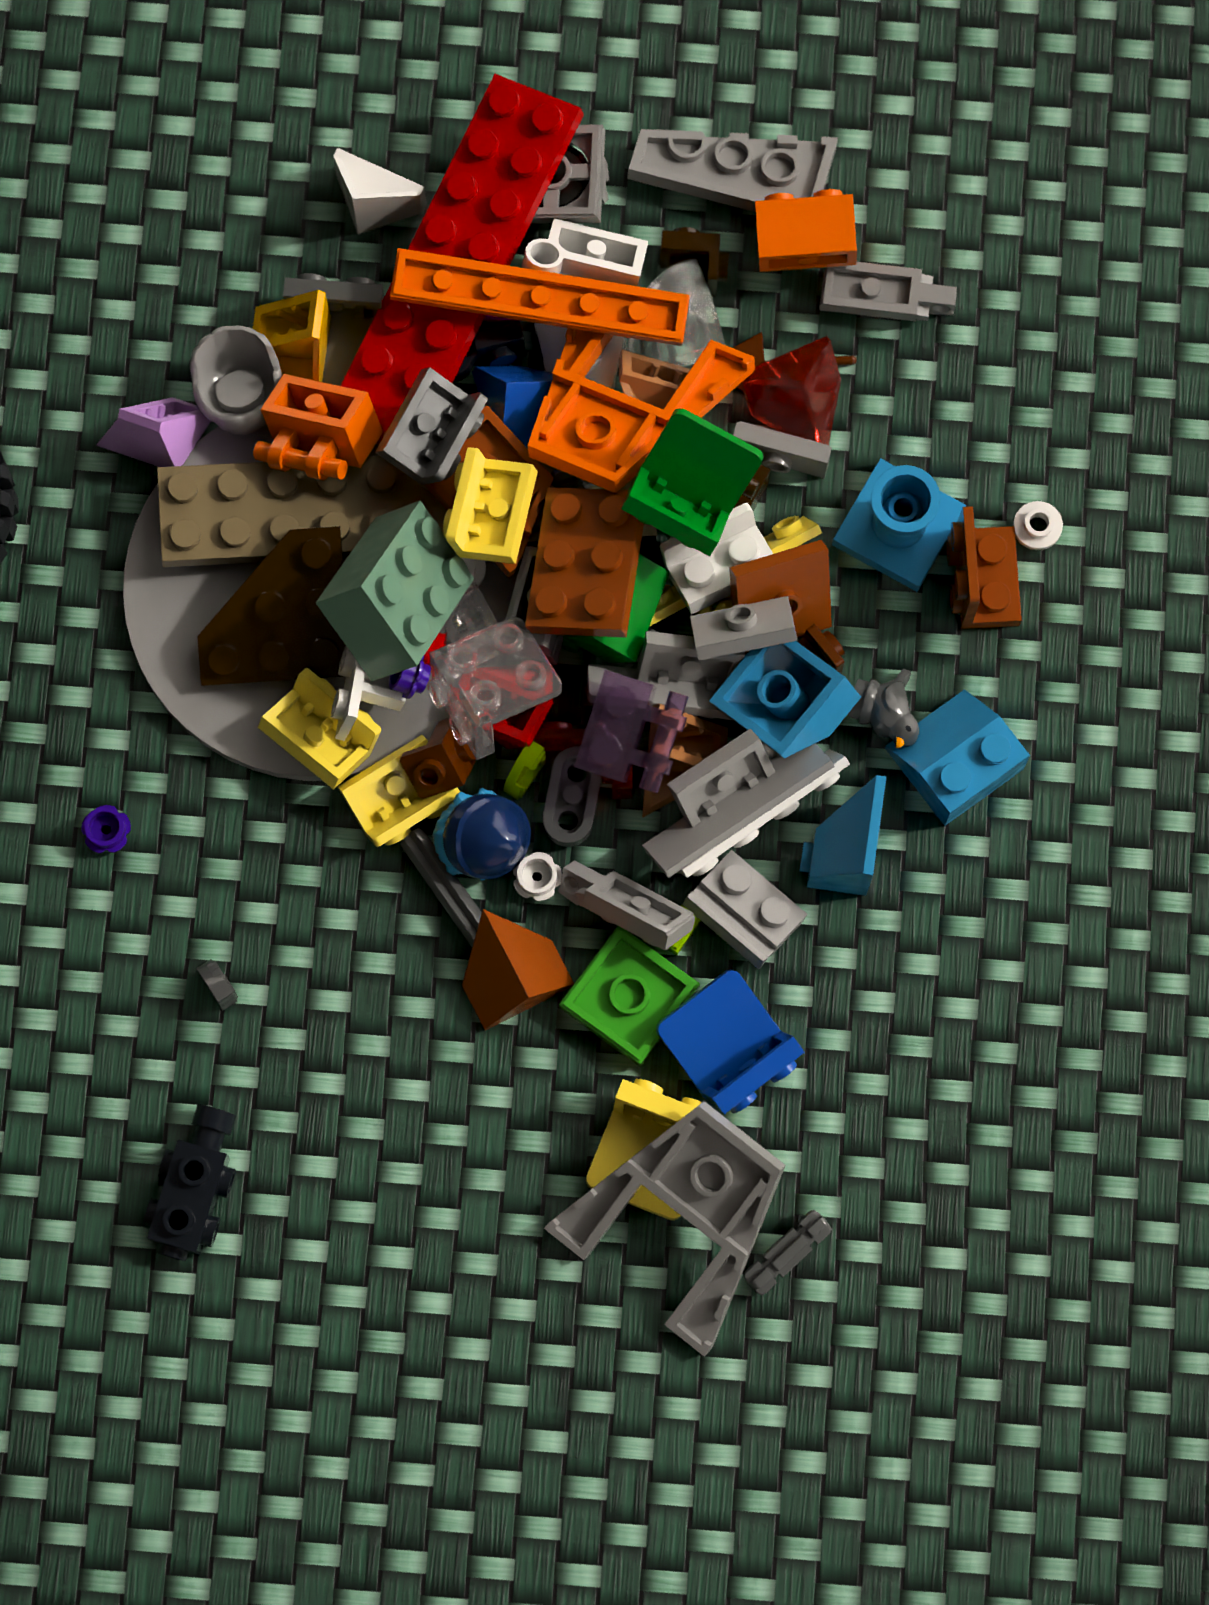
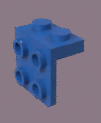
M734 970L723 972L659 1021L656 1026L658 1036L706 1102L724 1115L728 1111H731L733 1114L749 1106L757 1097L754 1091L769 1080L774 1083L785 1078L797 1067L794 1060L805 1053L794 1036L779 1029L742 976Z

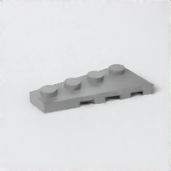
M641 129L629 165L627 179L756 212L755 201L765 200L764 198L770 194L789 193L794 198L813 197L815 192L824 190L836 151L838 137H821V141L817 142L798 141V136L777 135V140L749 139V133H729V137L722 138L705 137L701 131Z

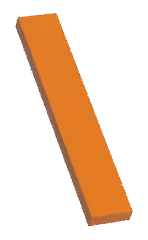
M397 248L390 300L677 346H682L690 299L688 294Z

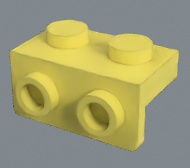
M467 448L464 463H459L455 472L454 485L457 492L453 508L447 510L443 522L444 537L460 558L516 564L538 473L533 464L485 459L478 448Z
M305 668L299 673L293 689L261 717L257 728L334 790L371 755L381 733V728L368 713L359 709L358 717L346 740L335 739L338 719L331 718V710L337 691L327 680L318 677L310 669Z
M420 735L338 786L340 793L363 832L376 847L383 844L393 845L403 840L411 832L410 827L426 817L434 819L441 816L442 812L447 810L449 804L453 803L452 801H454L456 794L460 792L457 787L424 799L417 795L400 763V758L404 752L427 745L428 740L423 735Z

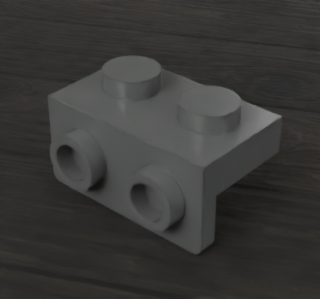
M432 368L421 369L375 453L421 485L447 480L453 475L458 464L461 462V455L458 453L465 440L477 432L484 420V414L481 411L488 397L481 392L468 395Z

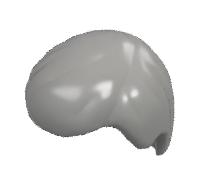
M240 325L216 328L211 334L203 337L191 353L189 364L193 395L200 412L210 421L216 422L222 430L237 435L251 434L267 425L260 409L282 377L279 360L267 337L260 332H256L253 328Z

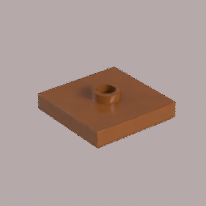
M822 540L729 567L732 607L739 604H751L788 596L797 638L804 636L806 629L813 624L820 631L832 627L829 551Z

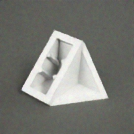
M337 148L333 155L336 175L358 234L423 213L426 207L424 186Z

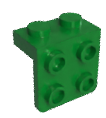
M682 408L676 409L636 473L621 510L633 515L640 522L651 525L676 538L683 545L694 548L710 557L719 543L730 513L760 467L763 453L758 448Z

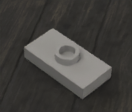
M742 421L736 423L733 435L761 450L763 453V466L779 473H789L792 469L825 478L832 450L830 445Z
M788 596L751 604H739L731 608L690 616L699 661L797 641Z

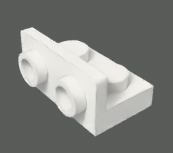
M748 503L733 508L719 543L710 557L694 548L683 545L674 537H670L669 540L660 545L664 567L669 571V578L691 615L731 596L729 567L773 554L756 526L753 510Z

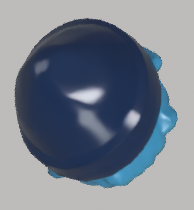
M481 788L475 795L459 792L456 794L454 802L449 804L447 810L442 812L440 819L435 825L433 831L435 851L440 861L446 865V871L451 875L465 874L480 880L498 878L512 871L525 857L531 838L529 820L521 807L505 797L498 796L494 791Z

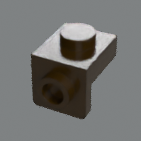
M679 227L673 231L662 230L660 269L708 272L706 297H716L717 281L727 282L729 252H719L720 234L700 233L697 229L690 227Z

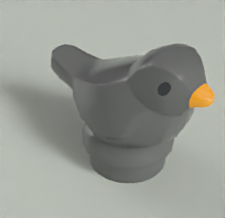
M902 669L894 680L880 684L875 679H871L870 682L858 679L855 690L861 698L848 713V717L859 720V724H871L875 734L883 738H890L895 743L896 748L912 746L917 741L919 735V725L911 714L905 691L911 671Z

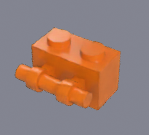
M826 189L815 192L813 197L794 198L789 193H774L766 196L765 200L755 201L760 272L857 265L853 194L842 195L840 190Z
M283 374L260 409L273 442L258 441L254 446L253 457L255 460L267 462L271 469L287 472L293 468L305 471L308 477L322 481L328 477L342 480L347 474L348 466L362 467L381 437L383 430L368 392Z

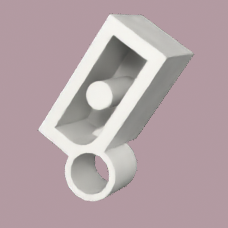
M554 218L548 239L540 238L528 243L524 253L522 268L638 286L648 241Z

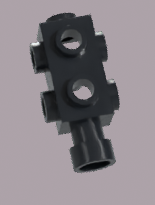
M197 1104L191 1123L196 1126L191 1143L178 1140L174 1151L170 1149L165 1151L158 1173V1178L165 1180L159 1200L151 1198L143 1220V1227L150 1229L147 1239L159 1243L156 1253L186 1262L188 1252L200 1256L203 1245L212 1248L221 1218L212 1216L218 1196L228 1198L236 1173V1169L228 1167L230 1157L226 1153L220 1152L225 1135H231L236 1115L214 1107ZM192 1162H199L204 1167L202 1177L194 1181L187 1179L185 1174L187 1166ZM178 1211H183L188 1215V1224L181 1230H175L170 1225L171 1216Z

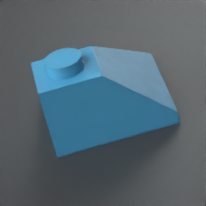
M797 641L750 650L709 702L744 729H751L764 744L783 758H786L829 737L860 700L861 696L845 676Z
M876 775L816 828L813 843L803 842L799 871L809 873L807 887L867 895L874 873L886 776Z

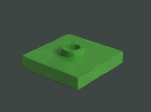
M618 926L560 1002L559 1008L640 1067L661 1040L656 1032L658 1022L691 998L699 989L700 983L630 932Z

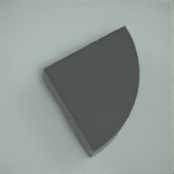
M210 959L196 968L222 1011L238 1002V996L216 961Z

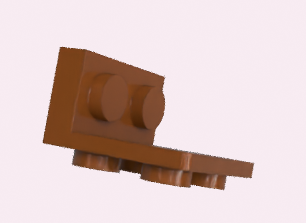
M973 506L962 507L958 522L951 523V537H947L946 541L948 566H956L954 584H950L951 613H960L961 629L1020 626L1022 618L1015 527L975 528Z

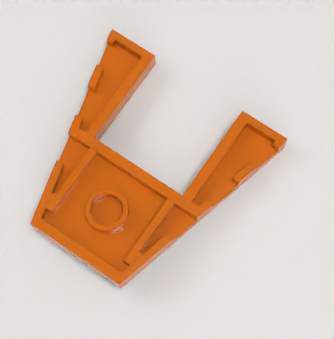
M567 328L565 334L566 342L561 357L556 360L552 372L553 380L548 395H544L527 445L529 458L617 493L635 477L674 410L682 408L702 418L755 370L754 356L710 340L665 408L660 409L584 378L614 335Z

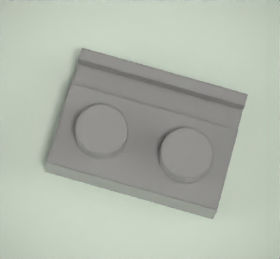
M732 849L708 873L695 890L687 895L682 904L758 970L803 923L807 916L804 910Z

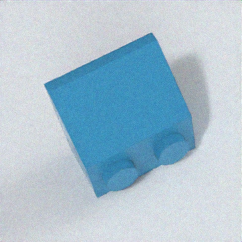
M965 689L918 722L919 735L917 741L912 746L896 748L893 741L885 746L887 752L944 826L1024 770L1030 754L1002 718Z

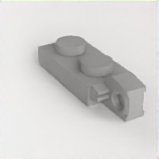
M857 262V265L825 267L820 310L916 321V319L927 321L929 314H954L957 287L933 284V276L922 274V269L865 262Z
M575 860L566 865L562 870L561 884L558 889L560 894L574 904L580 905L601 916L606 922L616 924L642 938L647 944L657 946L665 951L693 929L695 920L693 912L615 871L605 876Z

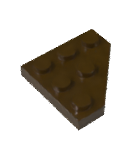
M341 526L290 529L197 636L201 686L297 680L299 673L305 668L310 669L320 678L344 677L339 675L338 672L346 645L316 604V601L343 564Z

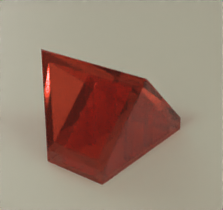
M825 336L755 366L753 373L741 382L749 412L753 418L775 431L829 445L841 376L831 340L828 336Z

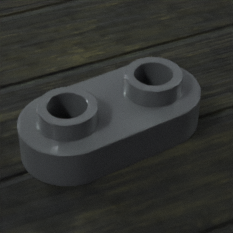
M572 746L564 749L557 755L552 766L543 813V827L547 837L555 844L563 847H573L581 844L588 838L593 827L602 780V765L598 756L586 747ZM573 768H581L586 772L587 776L581 782H573L569 779L568 773ZM565 815H571L576 818L578 823L574 829L564 830L559 826V820Z

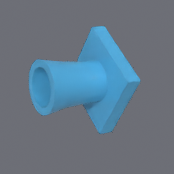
M880 458L833 538L832 546L918 592L946 544L947 537L951 535V523L958 522L962 507H966V505L940 491L933 477L923 469L910 465L894 466ZM897 514H902L906 517H900Z

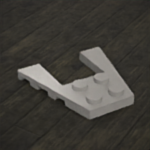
M703 1101L551 1220L544 1229L581 1259L585 1260L640 1186L643 1185L709 1237L722 1249L664 1324L705 1357L713 1348L786 1165Z

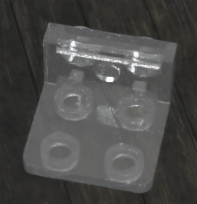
M511 617L429 653L432 679L428 681L427 689L430 697L438 709L445 707L451 717L449 718V725L456 741L460 746L467 744L476 760L495 753L493 724L555 698L562 692V682L530 630H527L525 627V622L519 617Z

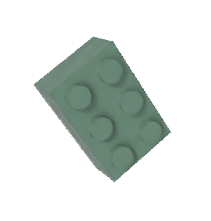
M420 500L375 517L316 601V604L369 679L375 681L419 664L473 582L474 577L469 572L464 560L456 554L446 541L439 524L432 518Z

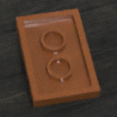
M547 487L525 627L530 633L627 638L644 523L637 520L633 515L621 510L629 490H619L617 493H613L606 489Z

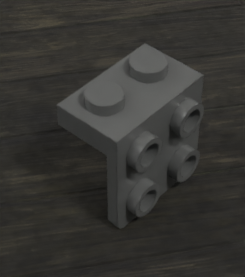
M312 273L300 274L297 278L285 277L284 299L315 290L326 293L331 321L322 382L340 386L378 309H382L384 298L383 284H375L373 280L364 277H351L346 279V282L328 281L325 277Z

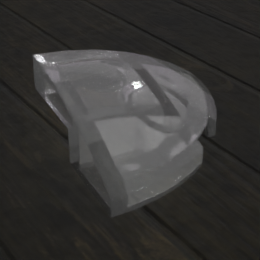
M688 259L668 268L647 287L690 295L682 346L625 337L623 350L683 367L695 364L710 340L725 345L713 299L696 259Z

